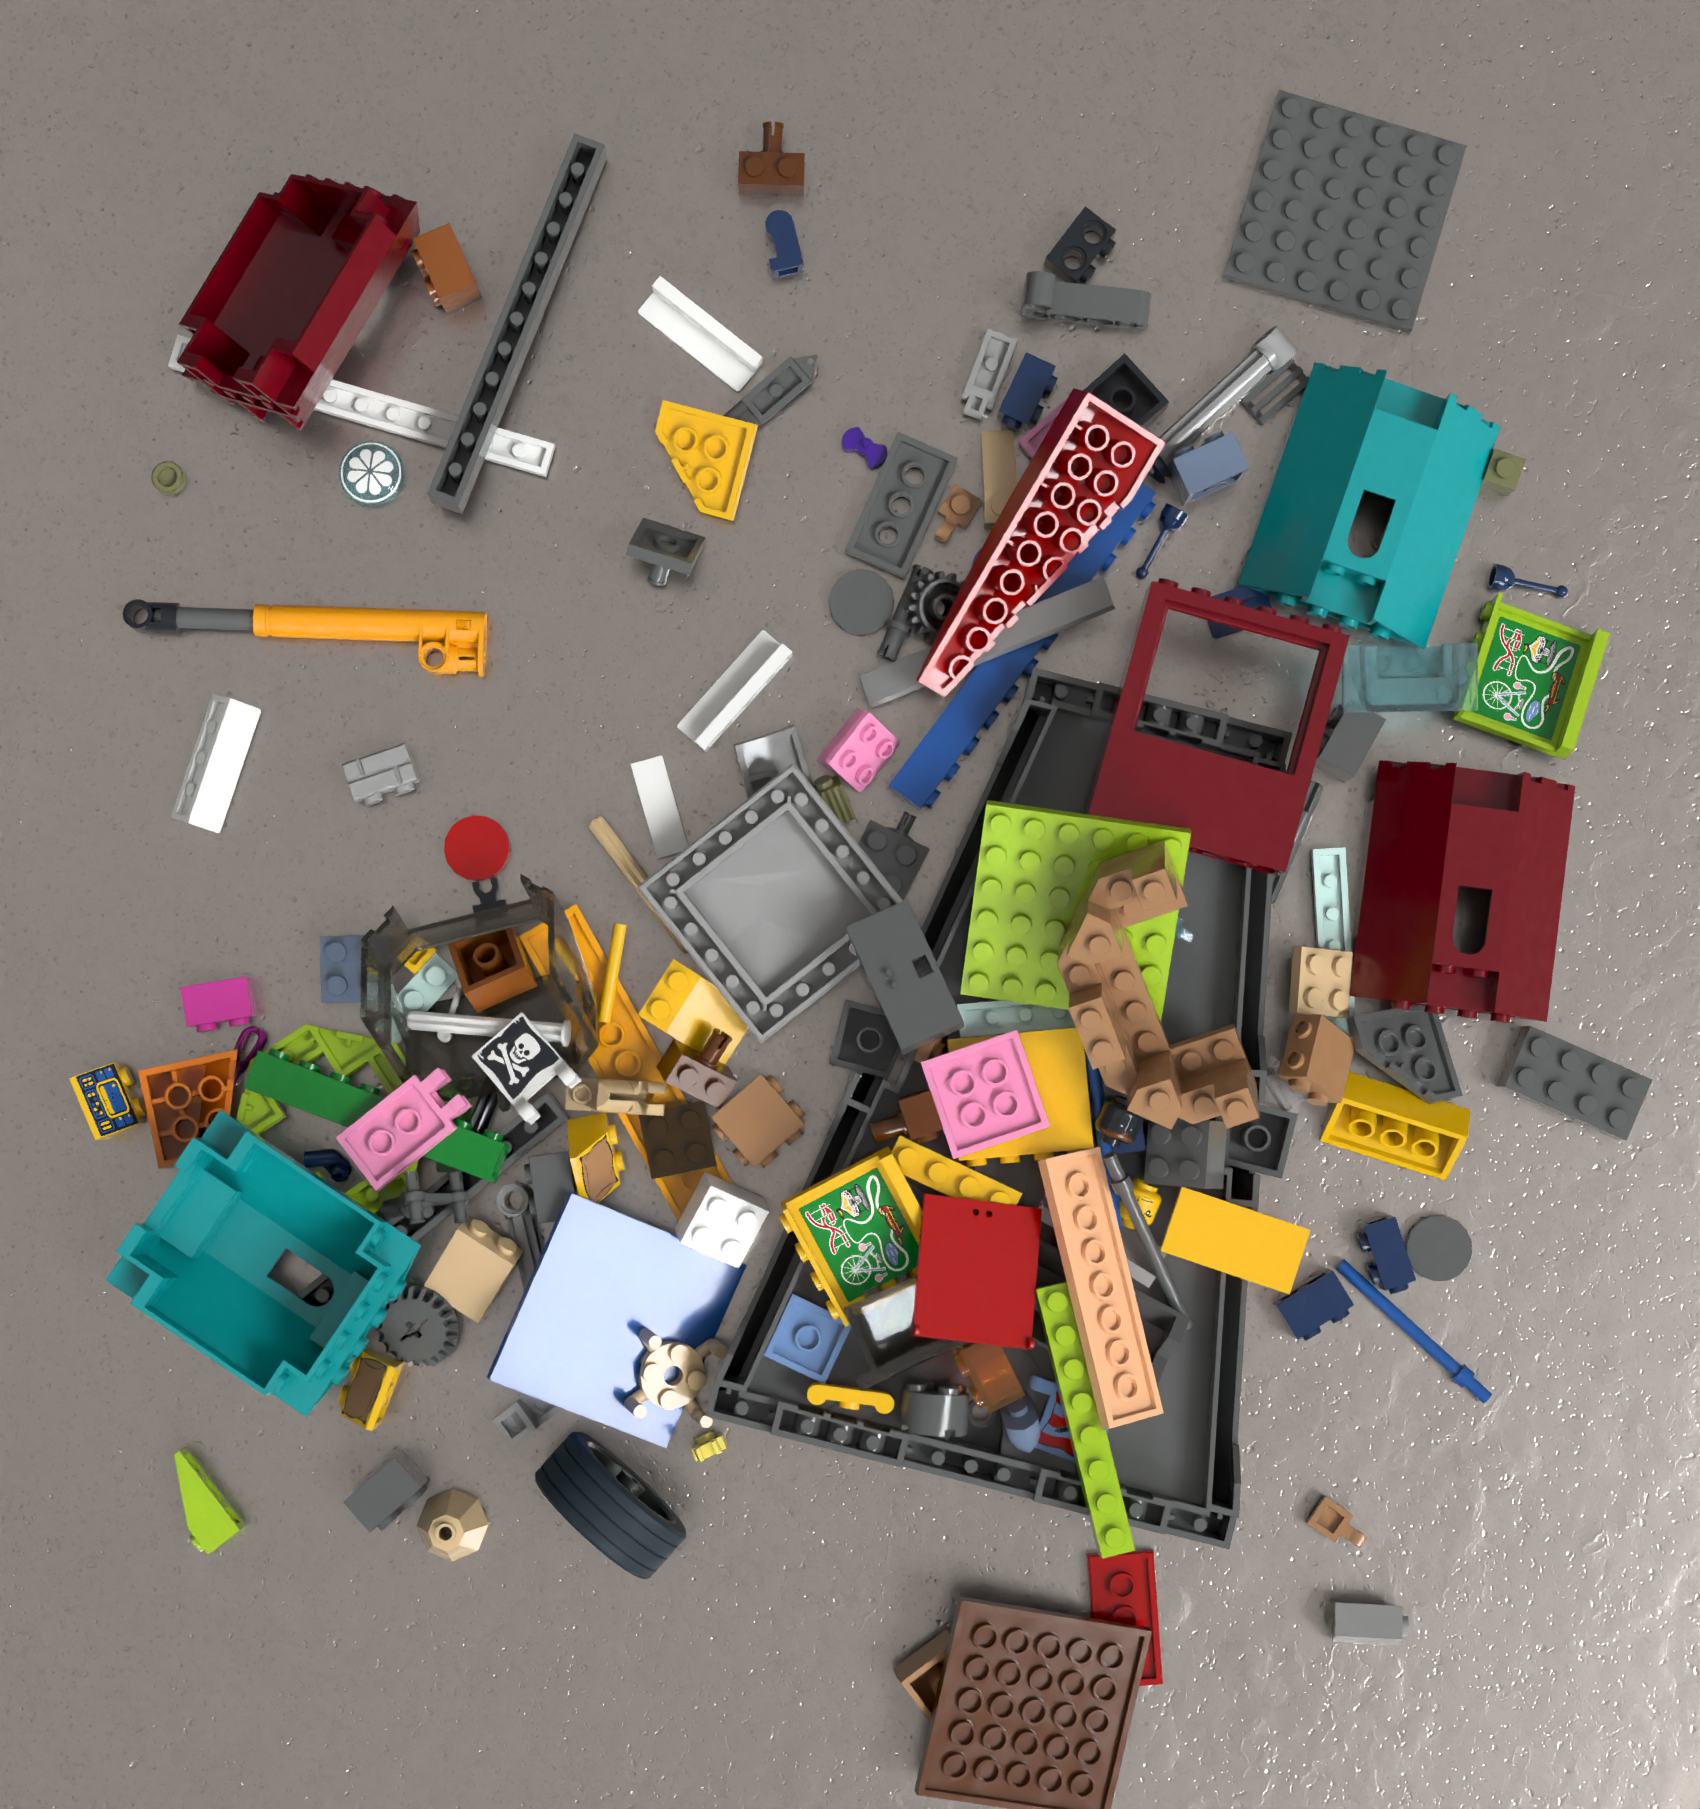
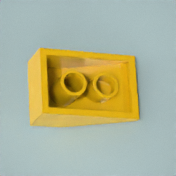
M675 959L672 960L638 1014L681 1043L701 1052L712 1035L714 1028L720 1029V1034L724 1031L733 1039L719 1059V1062L725 1065L748 1030V1027L714 984Z

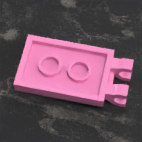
M438 1067L423 1081L417 1075H413L336 1137L375 1191H380L455 1131L457 1126L452 1120L472 1107L464 1095L457 1094L447 1104L436 1091L452 1081L444 1069L441 1070Z

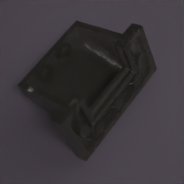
M912 1270L894 1277L895 1285L883 1289L881 1284L863 1291L865 1298L844 1307V1311L870 1368L855 1375L861 1391L947 1350L956 1349L967 1344V1342L911 1336L916 1288V1275H914Z

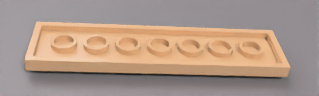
M1100 1147L1040 1160L1038 1164L1102 1430L1111 1429L1163 1414Z

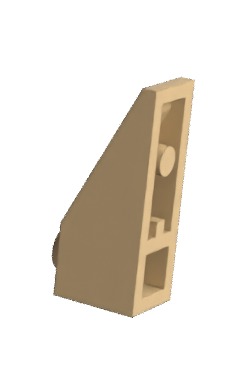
M1013 430L981 431L983 529H992L1017 486Z

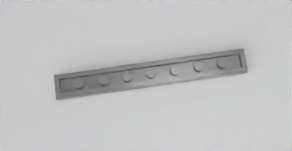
M1102 576L1038 602L1031 607L1019 610L1016 613V616L1019 618L1018 621L1010 629L1006 626L993 640L996 644L987 653L983 652L973 663L974 666L1114 610L1115 606L1104 577ZM931 647L860 675L868 704L873 708L925 687L916 679Z

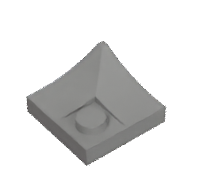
M795 725L733 744L747 798H750L792 763L796 764L813 786Z

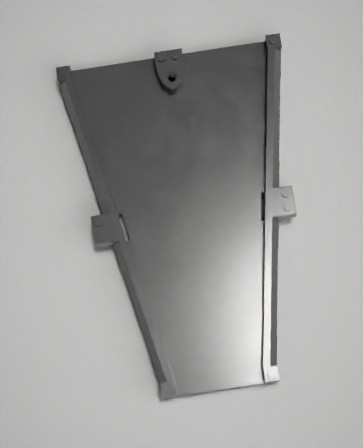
M1033 667L1028 678L1018 716L921 928L956 1006L957 1004L999 1001L960 994L987 800L1085 814L1119 687L1101 682L1097 684ZM1148 694L1144 696L1135 732L1286 773L1285 761L1292 737L1291 732L1229 717L1227 714ZM1188 852L1182 887L1188 901V906L1179 909L1161 1024L1169 1045L1234 1024L1257 1084L1259 1118L1227 1129L1223 1189L1185 1188L1258 1212L1260 1175L1255 1174V1172L1282 1179L1298 1116L1296 1113L1260 1105V1103H1265L1267 1079L1266 1047L1263 1030L1273 875ZM926 959L913 964L919 978L932 973ZM845 1000L829 1064L855 1070V1073L802 1191L887 1146L892 1150L898 1136L875 1143L869 1123L897 1115L899 1108L896 1099L929 1089L922 1065L914 1061L918 1049L909 1052L895 1085L887 1082L901 1050L882 1008ZM957 1030L946 1036H948V1039L960 1038V1032ZM1087 1074L1094 1148H1096L1098 1145ZM1102 1079L1105 1100L1114 1099L1116 1095L1127 1098V1095L1105 1086ZM1220 1115L1208 1120L1223 1121V1118ZM1145 1118L1143 1132L1145 1146L1147 1147L1148 1119ZM944 1130L937 1131L938 1138L920 1143L944 1156L949 1157L951 1151ZM1146 1150L1116 1154L1124 1173H1128L1131 1180H1133V1177L1144 1180ZM1067 1151L1053 1152L1054 1157L1065 1155ZM1033 1154L1020 1155V1162L1000 1164V1157L986 1158L987 1165H982L980 1173L1020 1191L1022 1195L1017 1204L1018 1206L1037 1208L1045 1195L1038 1164L1040 1160L1034 1161ZM905 1176L907 1182L924 1194L947 1196ZM1153 1184L1158 1187L1157 1193L1161 1196L1162 1203L1149 1228L1156 1244L1160 1247L1180 1190L1179 1186ZM1041 1221L1040 1239L1058 1248L1054 1228ZM784 1229L750 1306L739 1325L714 1380L705 1416L769 1432L771 1435L901 1468L903 1466L1088 1515L1076 1463L1034 1448L1031 1453L1016 1448L1007 1436L999 1409V1404L1031 1396L1038 1420L1040 1421L1049 1395L1031 1389L1028 1386L1030 1376L1035 1374L1056 1383L1048 1350L1034 1343L1033 1349L1027 1350L911 1336L915 1284L848 1318V1320L853 1322V1325L826 1380L828 1384L889 1392L894 1400L893 1410L888 1414H882L876 1410L875 1406L860 1404L859 1410L839 1407L840 1401L825 1400L820 1405H814L809 1402L807 1388L810 1384L819 1381L764 1356V1352L792 1293L826 1310L828 1308L825 1302L830 1300L825 1289L818 1291L810 1276V1273L815 1270L810 1261L808 1260L803 1263L794 1246V1244L799 1242L794 1231L787 1233ZM1167 1253L1164 1261L1193 1326L1185 1331L1181 1343L1168 1359L1157 1386L1164 1413L1108 1430L1107 1436L1129 1526L1229 1549L1240 1510L1241 1471L1238 1429L1248 1280ZM1157 1276L1150 1288L1131 1277L1133 1288L1170 1307ZM914 1380L933 1381L934 1387L937 1388L939 1386H947V1383L967 1385L966 1392L970 1393L967 1435L955 1437V1431L947 1430L945 1437L911 1434L908 1433V1429L899 1430L902 1388L906 1387V1383H914ZM979 1403H985L990 1407V1414L984 1420H977L972 1416L974 1406Z

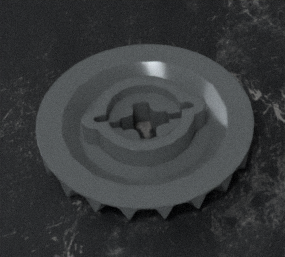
M406 1285L401 1295L395 1301H389L384 1308L388 1311L385 1319L378 1328H375L379 1333L378 1342H383L386 1347V1353H392L396 1360L406 1362L408 1367L416 1365L421 1369L429 1365L435 1366L442 1360L444 1361L455 1348L459 1335L458 1320L451 1305L436 1291L419 1285ZM427 1318L419 1331L406 1335L412 1324L420 1323L423 1319Z

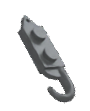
M818 355L794 359L790 356L723 416L737 420L742 419L745 422L756 424L758 427L765 424L812 383L811 376ZM810 358L813 359V363L811 365L807 363L808 359Z

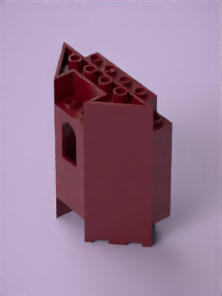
M291 174L280 193L274 192L271 195L259 192L179 325L193 335L177 361L179 365L185 368L182 376L191 381L205 384L211 389L212 393L232 404L235 402L239 403L253 416L262 421L268 412L279 414L301 432L413 245V238L419 235L420 226L417 202L406 200L397 194L386 196L369 186L360 188L349 182L340 184L329 178L319 180L310 174H306L305 177Z
M1379 760L1375 797L1368 805L1351 942L1354 966L1350 996L1391 1001V1008L1411 1010L1412 1004L1425 1006L1424 1012L1444 1015L1445 1009L1458 1010L1457 1016L1477 1019L1478 1013L1490 1014V1021L1510 1023L1511 1017L1547 1022L1575 786L1557 783L1555 780L1544 777H1531V774L1526 772L1515 775L1456 767L1457 763L1439 765L1431 764L1430 762L1407 761V763ZM1459 886L1491 890L1485 943L1482 949L1475 954H1464L1453 943Z

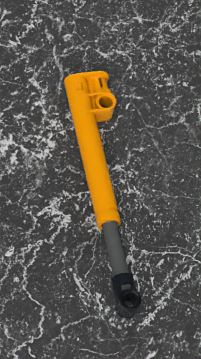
M135 599L125 605L122 613L125 623L139 633H149L151 631L179 632L180 628L248 630L253 631L256 637L272 635V637L419 642V662L429 674L438 676L442 674H457L458 671L478 672L479 677L485 676L487 613L482 611L275 604L269 606V604H255L254 609L180 607L179 603L145 602L144 600ZM146 609L148 616L145 622L135 624L134 614L136 611ZM433 651L442 652L443 661L440 665L432 667L427 664V657Z

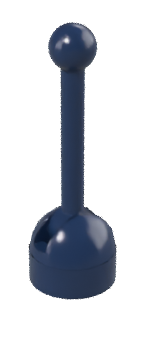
M1168 503L1165 504L1160 514V524L1163 530L1143 566L1138 567L1136 570V576L1139 579L1148 577V568L1168 532L1179 530L1185 524L1189 516L1188 514Z
M1494 564L1489 575L1488 588L1490 590L1506 591L1513 585L1554 593L1558 598H1565L1568 594V589L1564 585L1553 587L1517 579L1511 568L1500 564Z

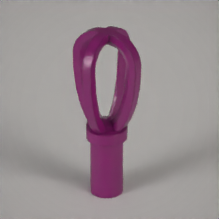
M256 1026L245 1028L234 1047V1050L238 1049L234 1086L241 1073H244L246 1066L249 1065L250 1060L256 1057L258 1050L261 1051L266 1043L265 1032ZM252 1032L256 1033L258 1040L249 1055L240 1062L241 1053L249 1035Z

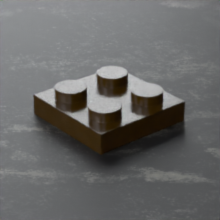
M704 1101L665 1108L664 1116L639 1115L652 1179L717 1166Z

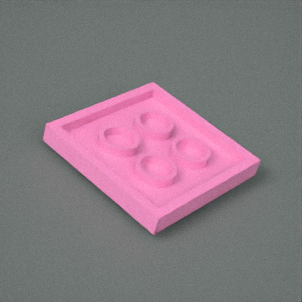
M1017 1030L921 1062L953 1159L1050 1127Z

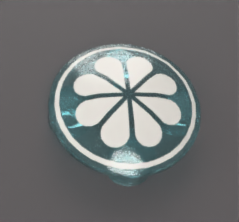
M375 440L363 441L352 446L342 457L338 472L339 481L344 492L355 502L363 505H379L390 502L396 497L403 483L404 467L400 456L391 446Z

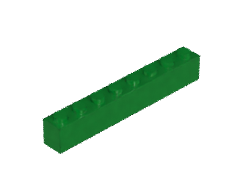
M272 1048L269 1054L258 1050L244 1085L245 1089L345 1127H350L385 1099L379 1096L381 1090L365 1083L361 1084L360 1089L348 1084L349 1077L331 1071L329 1077L319 1074V1066L304 1060L300 1061L299 1066L288 1062L290 1055ZM454 1118L453 1122L457 1129L427 1152L424 1157L496 1184L510 1146L502 1143V1135L486 1129L483 1135L470 1131L473 1124Z

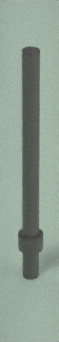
M1115 1152L1105 1154L1103 1160L1112 1177L1110 1181L1115 1194L1120 1195L1170 1307L1190 1317L1132 1191L1134 1184L1129 1174L1124 1173ZM1191 1319L1188 1323L1186 1330L1190 1329L1193 1326Z

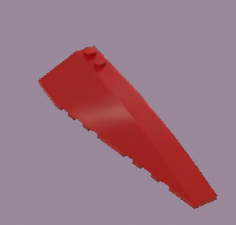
M1073 388L979 552L944 620L916 681L945 697L974 667L973 663L982 653H987L996 644L993 640L1006 626L1010 629L1018 621L1019 618L1016 616V613L1028 606L1031 607L1068 568L1067 564L1089 546L1088 542L1100 530H1104L1111 523V518L1121 508H1125L1129 504L1165 445V442L1091 393Z

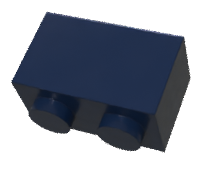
M1330 1269L1291 1291L1290 1295L1286 1294L1273 1302L1292 1336L1297 1340L1303 1337L1304 1341L1319 1334L1322 1331L1319 1326L1329 1320L1332 1323H1336L1350 1314L1348 1309L1354 1306L1338 1277Z

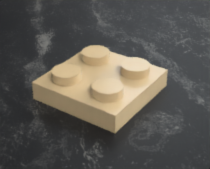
M1293 946L1288 1013L1322 1014L1328 1017L1348 1018L1353 952Z

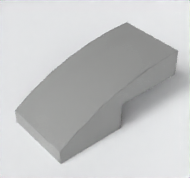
M526 1394L495 1417L492 1422L512 1447L563 1408Z

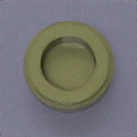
M164 461L155 466L152 471L151 480L153 486L160 493L175 495L184 488L186 474L175 462Z

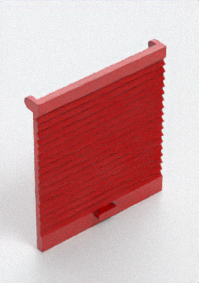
M923 1194L911 1336L1027 1350L1033 1349L1035 1341L1032 1338L1042 1208Z

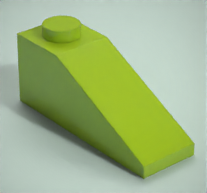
M184 1447L174 1454L187 1527L192 1533L190 1539L194 1546L201 1552L205 1550L209 1555L246 1525L189 1450Z

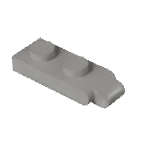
M987 328L961 398L967 401L963 414L982 420L985 409H993L1016 348L1017 338Z

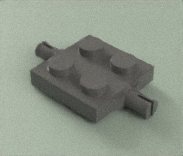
M906 811L903 812L896 828L885 827L870 820L858 843L903 901L930 850L915 842L908 835L917 817L912 814L910 815Z

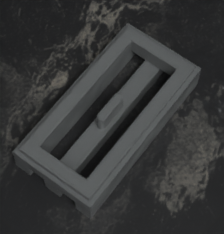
M1293 358L1281 368L1272 372L1241 400L1243 405L1261 425L1266 423L1306 388L1309 376L1306 377L1302 368L1294 363ZM1289 368L1292 373L1257 404L1254 405L1251 402ZM1298 378L1301 383L1262 415L1259 410Z

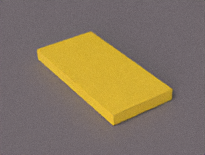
M1180 1187L1160 1251L1290 1295L1311 1230L1185 1187Z

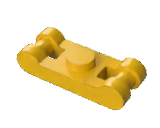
M814 1382L807 1388V1398L814 1405H820L825 1400L840 1401L839 1407L859 1410L860 1404L875 1406L876 1410L882 1414H888L894 1408L893 1397L886 1391L828 1383L823 1384L821 1382Z

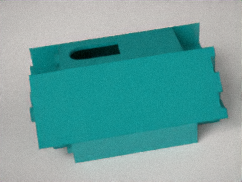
M1314 362L1302 400L1295 410L1247 549L1248 556L1238 585L1276 597L1275 602L1285 607L1294 608L1295 604L1307 608L1306 613L1311 616L1325 619L1326 615L1339 619L1338 624L1343 627L1357 630L1359 626L1370 630L1369 635L1377 639L1388 641L1389 637L1425 649L1501 427L1494 422L1482 419L1483 414L1470 405L1464 406L1456 403L1458 397L1453 393H1450L1443 399L1385 378L1387 370L1377 369L1374 375L1363 371L1361 367L1340 365V368L1336 369L1324 363ZM1364 490L1395 500L1377 553L1369 558L1355 556L1351 553L1347 544L1348 535Z
M220 1110L203 1136L191 1139L174 1165L180 1170L145 1222L135 1223L116 1251L121 1255V1258L106 1278V1281L133 1299L130 1303L131 1305L265 1396L273 1394L307 1417L334 1384L339 1386L350 1370L348 1367L367 1346L369 1340L365 1337L372 1326L378 1328L385 1319L388 1311L384 1308L388 1302L395 1301L405 1289L407 1283L404 1280L421 1245ZM285 1249H288L331 1279L334 1293L327 1304L320 1307L312 1306L268 1276Z

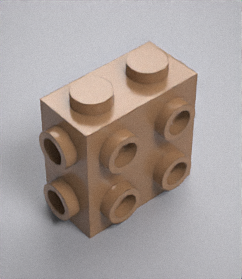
M1322 1014L1293 1015L1291 1027L1287 1033V1043L1283 1059L1280 1062L1278 1076L1287 1082L1292 1090L1300 1092L1307 1097V1101L1313 1105L1326 1106L1327 1103H1341L1355 1048L1353 1040Z
M760 1074L711 1117L715 1122L711 1128L722 1141H725L727 1138L732 1141L737 1147L732 1152L744 1166L751 1163L755 1168L760 1163L765 1168L779 1155L775 1149L783 1142L790 1146L804 1134L800 1128L805 1124L801 1120L805 1113L793 1099L787 1103L779 1093L784 1089L772 1075L765 1078L763 1074Z

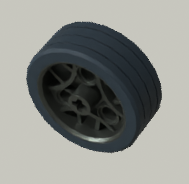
M571 1432L565 1441L559 1445L554 1453L535 1472V1481L539 1489L554 1508L600 1552L625 1571L638 1578H651L686 1538V1528L664 1500L618 1457L582 1432Z

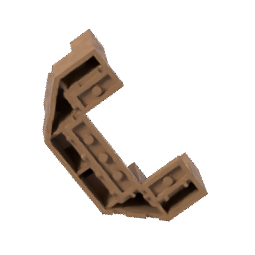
M1165 840L1099 862L1093 879L1078 905L1066 934H1064L1060 942L1057 962L1069 992V1011L1092 1069H1099L1105 1086L1127 1095L1128 1111L1171 1130L1177 1118L1191 1124H1196L1221 1115L1226 1129L1258 1119L1257 1084L1235 1025L1231 1024L1169 1045L1127 936L1125 927L1188 906L1187 898Z

